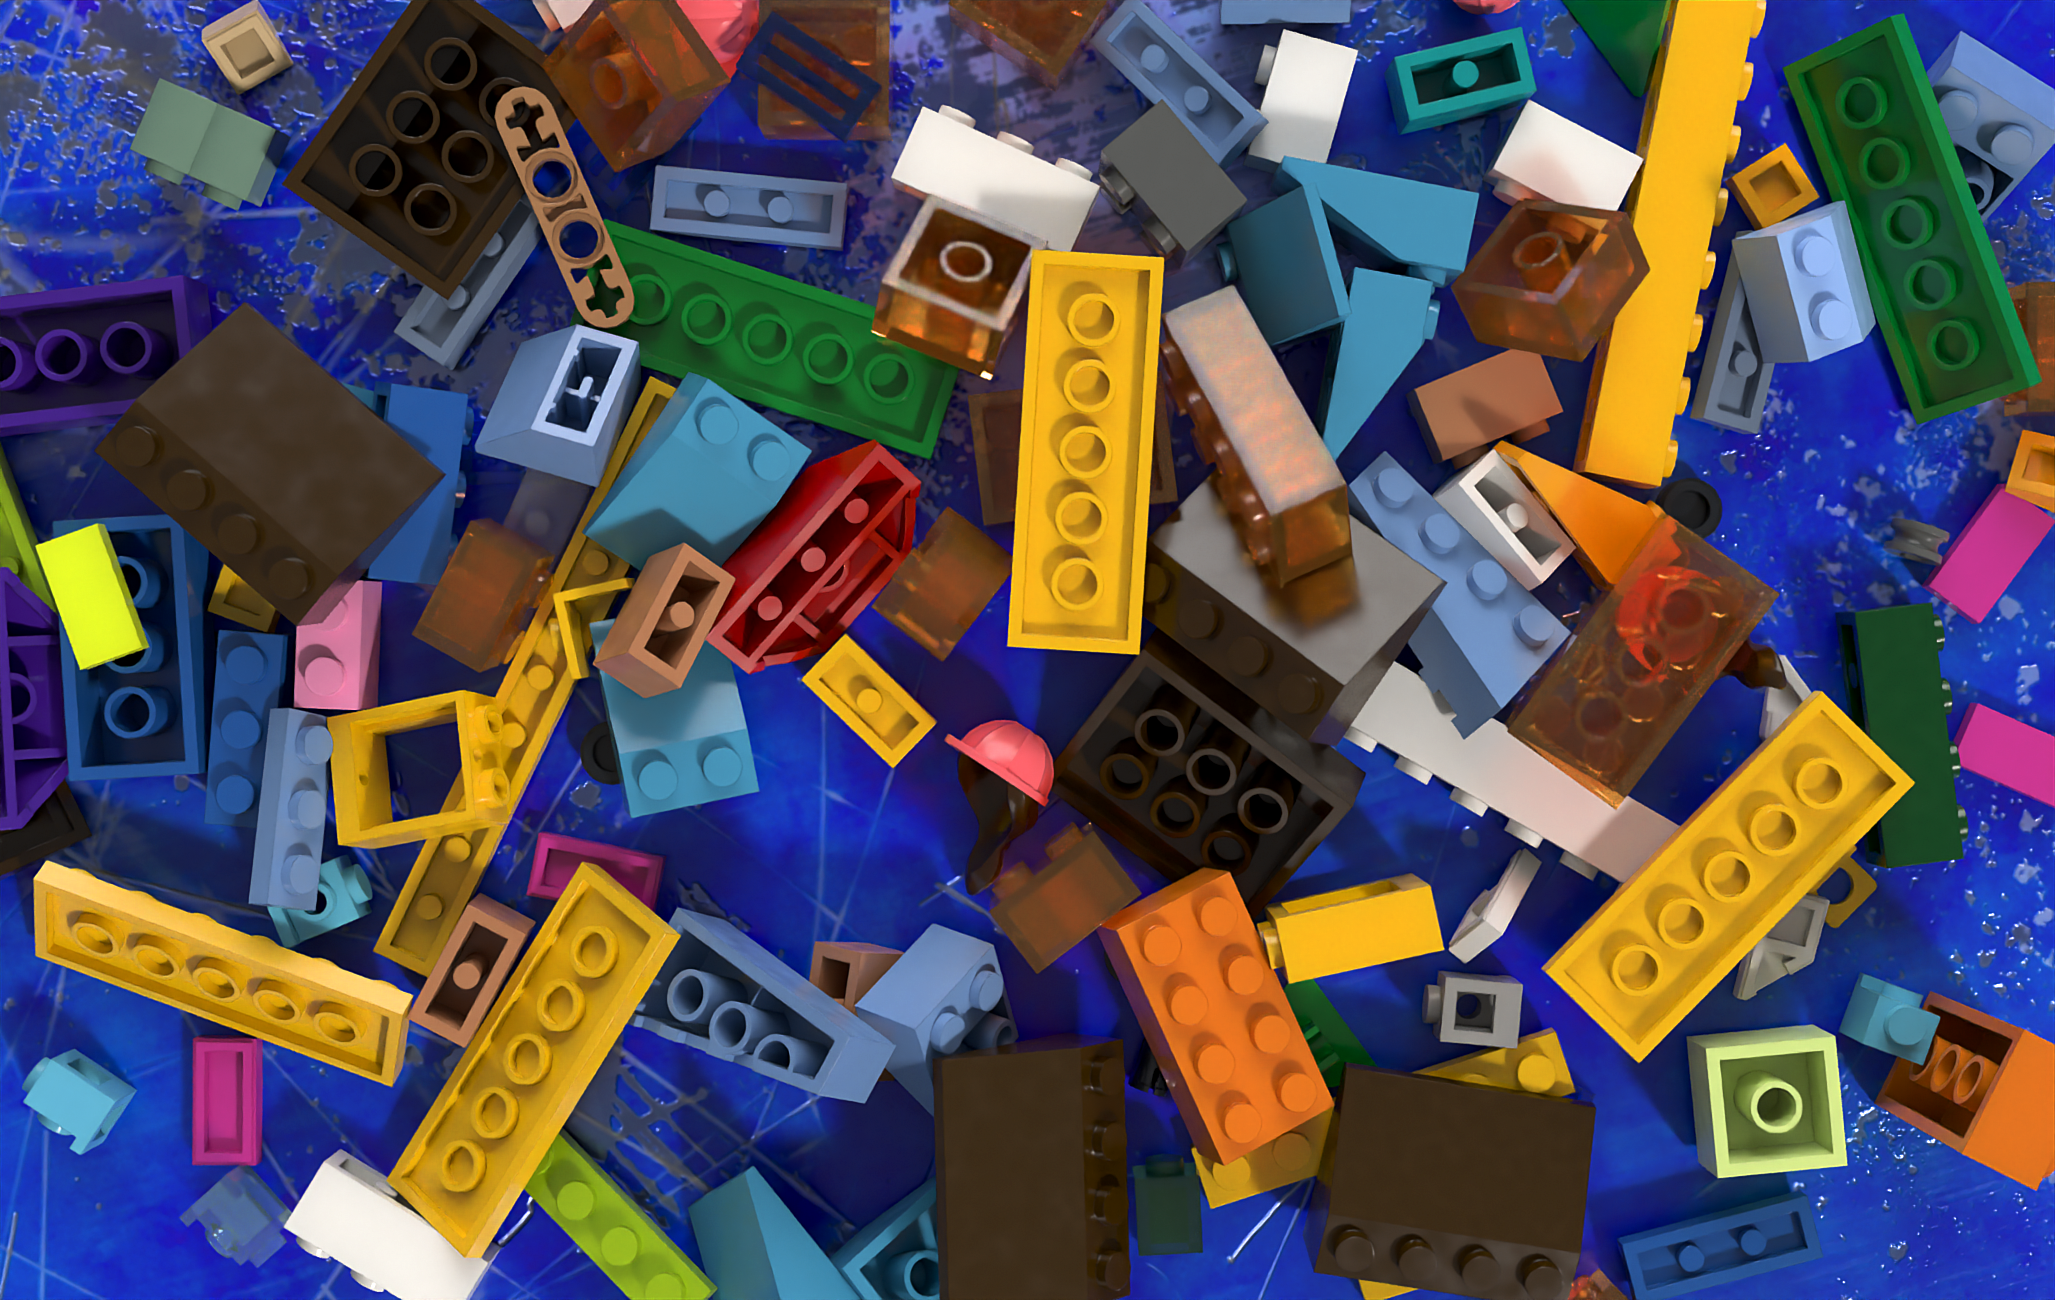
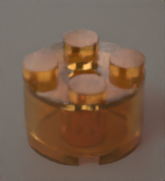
M949 506L925 535L926 538L917 549L914 547L892 575L890 583L871 606L881 614L880 616L941 662L950 654L1010 576L1013 556L1009 551Z

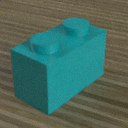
M1522 27L1393 58L1384 73L1399 135L1522 106L1537 91Z

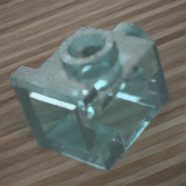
M239 1165L226 1174L179 1218L187 1227L199 1220L206 1228L205 1236L208 1242L222 1256L233 1258L240 1266L249 1259L256 1268H259L287 1243V1240L279 1232L284 1229L292 1212L249 1165Z

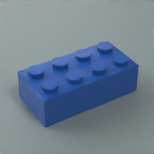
M167 514L52 521L54 539L97 523L105 524L149 647L90 669L80 670L58 610L69 781L185 775L208 772L216 673L213 613L207 611L212 598L209 550Z

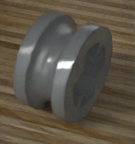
M1892 519L1890 526L1895 530V537L1891 541H1885L1884 551L1924 564L1941 565L1943 557L1939 555L1938 547L1942 543H1948L1950 533L1913 520Z

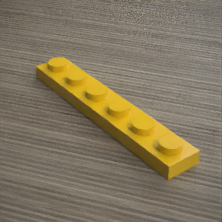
M1552 1027L1518 1038L1517 1049L1492 1046L1411 1072L1557 1097L1576 1092L1556 1031ZM1333 1107L1226 1166L1198 1154L1194 1143H1191V1151L1210 1208L1213 1209L1316 1176Z

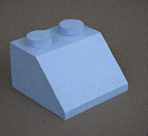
M1845 200L1833 202L1731 240L1764 363L1814 361L1863 342L1876 324Z

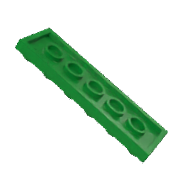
M1904 13L1890 16L1783 67L1782 69L1832 201L1845 200L1870 301L1917 425L2043 382Z
M604 219V225L633 289L635 298L633 313L618 328L605 330L595 328L587 323L577 307H575L570 326L578 324L639 342L641 367L681 380L685 378L688 372L710 379L736 398L869 441L875 439L881 445L931 461L968 349L970 337ZM605 257L600 263L589 268L586 273L595 291V297L587 301V306L590 311L601 309L606 318L618 314L616 302L624 298V293L620 288L616 290H609L600 273V270L613 268L609 257Z

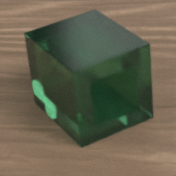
M1159 1154L1146 1157V1165L1132 1166L1136 1242L1139 1256L1203 1253L1199 1174L1195 1162L1184 1163L1182 1155Z

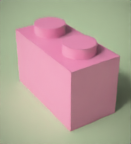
M358 580L323 623L297 626L294 708L363 710L378 707L382 582Z

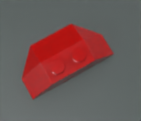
M875 439L809 466L784 493L770 513L722 565L721 568L735 577L736 580L705 640L748 674L762 671L765 669V666L790 663L826 652L910 558L916 521V498L919 497L921 481Z

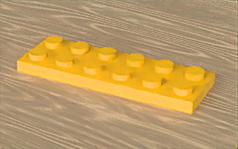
M1032 249L1007 647L1140 654L1164 257Z
M1813 691L1541 969L1631 1058L1640 1063L1915 782L1822 691Z
M46 860L34 877L35 956L393 1087L403 1068L410 1021L407 1017L411 1011L413 995L399 990L389 982L371 980L341 969L327 959L311 958L281 947L267 937L260 935L251 936L221 925L207 915L189 913L164 904L145 892L129 891L99 880L91 873L82 869H69Z
M586 862L580 864L386 1180L464 1258L482 1257L681 937L676 930L596 864Z

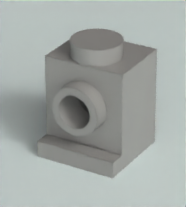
M1438 971L1437 985L1426 984L1422 1002L1423 1022L1433 1024L1432 1034L1441 1042L1517 1049L1523 984L1508 975L1492 976ZM1465 994H1472L1477 999L1475 1011L1467 1016L1459 1015L1456 1010L1458 999Z

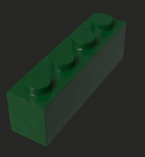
M1932 602L1906 603L1836 612L1848 717L1915 782L1863 836L1866 862L1883 868H1895L1964 859L1962 842H1965L1968 838V820L1964 808L1961 804H1957L1954 779L1960 775L1961 764L1958 749L1953 741H1949L1946 715H1950L1952 712L1953 699L1950 685L1946 678L1941 677L1938 652L1943 650L1945 643L1944 628L1940 617L1937 614H1933Z

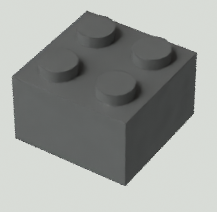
M1163 99L1101 150L1098 170L1102 180L1098 184L1100 192L1119 214L1122 215L1129 209L1138 219L1143 228V231L1139 233V237L1154 257H1164V263L1170 258L1179 269L1220 236L1227 224L1238 219L1248 201Z

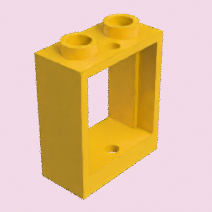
M459 690L327 718L328 731L333 739V751L330 760L338 845L377 849L508 824L507 804L510 800L511 791L508 777L503 771L500 741L504 734V723L502 715L496 706V697ZM457 721L466 808L393 822L385 736Z
M1412 873L1267 904L1264 907L1267 921L1256 924L1259 938L1269 957L1270 969L1278 968L1289 984L1444 950L1431 886Z

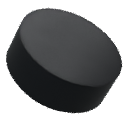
M1686 478L1671 482L1659 492L1655 503L1673 522L1675 529L1669 535L1677 542H1695L1705 539L1716 530L1721 521V499L1710 484L1700 479Z
M607 721L594 726L585 735L580 748V757L584 769L593 779L603 784L615 785L620 783Z

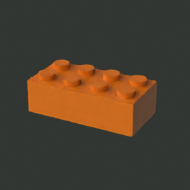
M1204 867L1094 924L1198 1154L1226 1166L1335 1106L1274 969H1270L1269 957L1229 871Z
M1930 991L1922 1009L1941 1018L1924 1064L1922 1066L1897 1056L1874 1104L1961 1154L2037 1191L2042 1179L2050 1176L2055 1171V1044L2025 1029Z

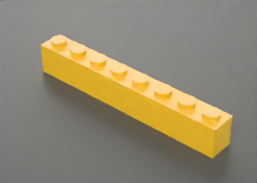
M1671 0L1650 88L1647 93L1635 155L1643 158V161L1628 188L1572 472L1586 478L1646 490L1660 487L1662 477L1669 478L1673 472L1677 458L1678 442L1677 440L1670 439L1675 414H1683L1689 398L1690 378L1684 377L1683 372L1687 352L1693 353L1696 350L1702 333L1703 316L1695 314L1700 289L1706 290L1714 272L1716 255L1715 252L1708 251L1712 226H1720L1727 207L1728 190L1720 188L1725 163L1731 164L1733 162L1740 142L1741 128L1740 126L1733 125L1737 101L1745 100L1752 82L1753 63L1745 61L1750 38L1755 39L1758 36L1764 21L1766 11L1765 0Z

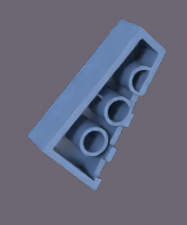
M1384 451L1338 496L1334 503L1448 582L1407 643L1424 666L1418 673L1432 694L1440 690L1457 716L1451 722L1465 740L1503 709L1571 632L1407 471Z
M677 907L668 925L676 930L681 937L627 1024L657 1033L658 1036L700 1049L705 1051L706 1054L751 1068L752 1071L816 1095L865 1104L896 1045L726 920Z

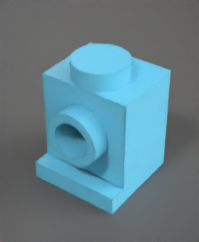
M348 854L320 865L318 890L325 895L327 905L323 912H317V910H290L267 906L284 948H290L372 912L367 901L372 899V889L369 880L360 865L351 864Z
M1860 972L1838 1032L1862 1044L1923 1066L1941 1017L1919 1008L1923 995Z
M72 1049L51 1060L47 1057L43 1058L33 1068L22 1086V1089L28 1093L23 1102L39 1112L37 1115L38 1120L48 1129L61 1135H74L76 1139L70 1149L79 1155L104 1142L137 1092L135 1088L76 1049Z

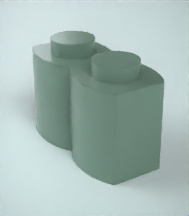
M159 78L130 150L148 157L143 168L144 170L178 185H181L185 174L206 183L201 195L238 211L243 200L259 207L262 206L291 137L264 123Z

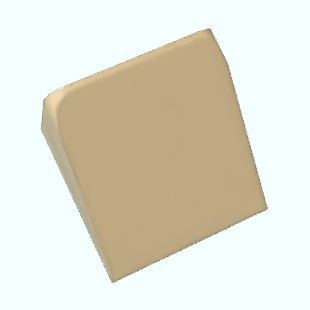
M258 0L245 4L209 24L202 30L201 41L237 95L293 65L289 53Z

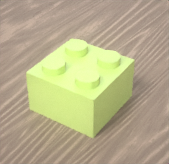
M1811 1024L1686 1037L1698 1162L1717 1178L1848 1166L1836 1037Z

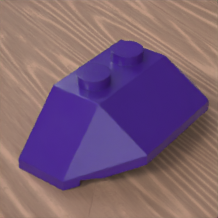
M0 567V830L22 829L34 815L33 813L54 792L69 772L59 616L26 587L8 567Z

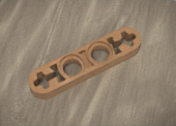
M528 87L511 89L501 97L496 106L495 120L497 128L575 305L584 320L593 327L605 330L618 328L633 313L635 303L633 289L553 106L547 97L536 89ZM520 102H525L530 110L542 109L544 116L536 120V127L544 144L552 137H556L560 145L558 148L539 150L524 162L520 159L518 152L520 150L532 149L525 132L521 127L510 129L507 124L508 121L516 116L513 106ZM545 162H560L571 173V185L567 192L559 197H545L534 187V173ZM572 222H586L597 232V247L587 257H571L561 248V232L565 226ZM605 257H609L613 265L612 269L600 270L609 290L620 288L624 293V298L616 302L618 314L606 318L601 309L590 311L587 306V301L595 297V291L588 275L579 283H576L571 273L573 270L592 268Z

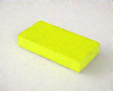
M97 523L35 546L80 670L90 669L149 647L105 524Z

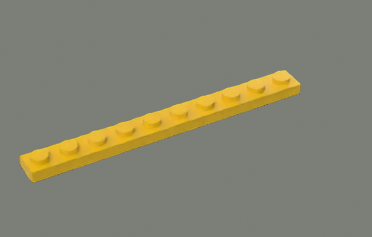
M652 376L649 377L613 452L599 488L596 487L495 696L496 706L502 715L504 723V734L500 741L503 771L508 777L511 791L510 800L507 804L508 824L426 839L373 949V952L427 978L430 976L466 906L472 901L579 680L571 679L566 655L558 657L552 645L549 619L557 618L552 594L628 578L633 568L631 564L584 535L582 531L677 390ZM621 592L575 601L587 659H589L593 651L588 623L608 620ZM462 767L439 813L466 808Z

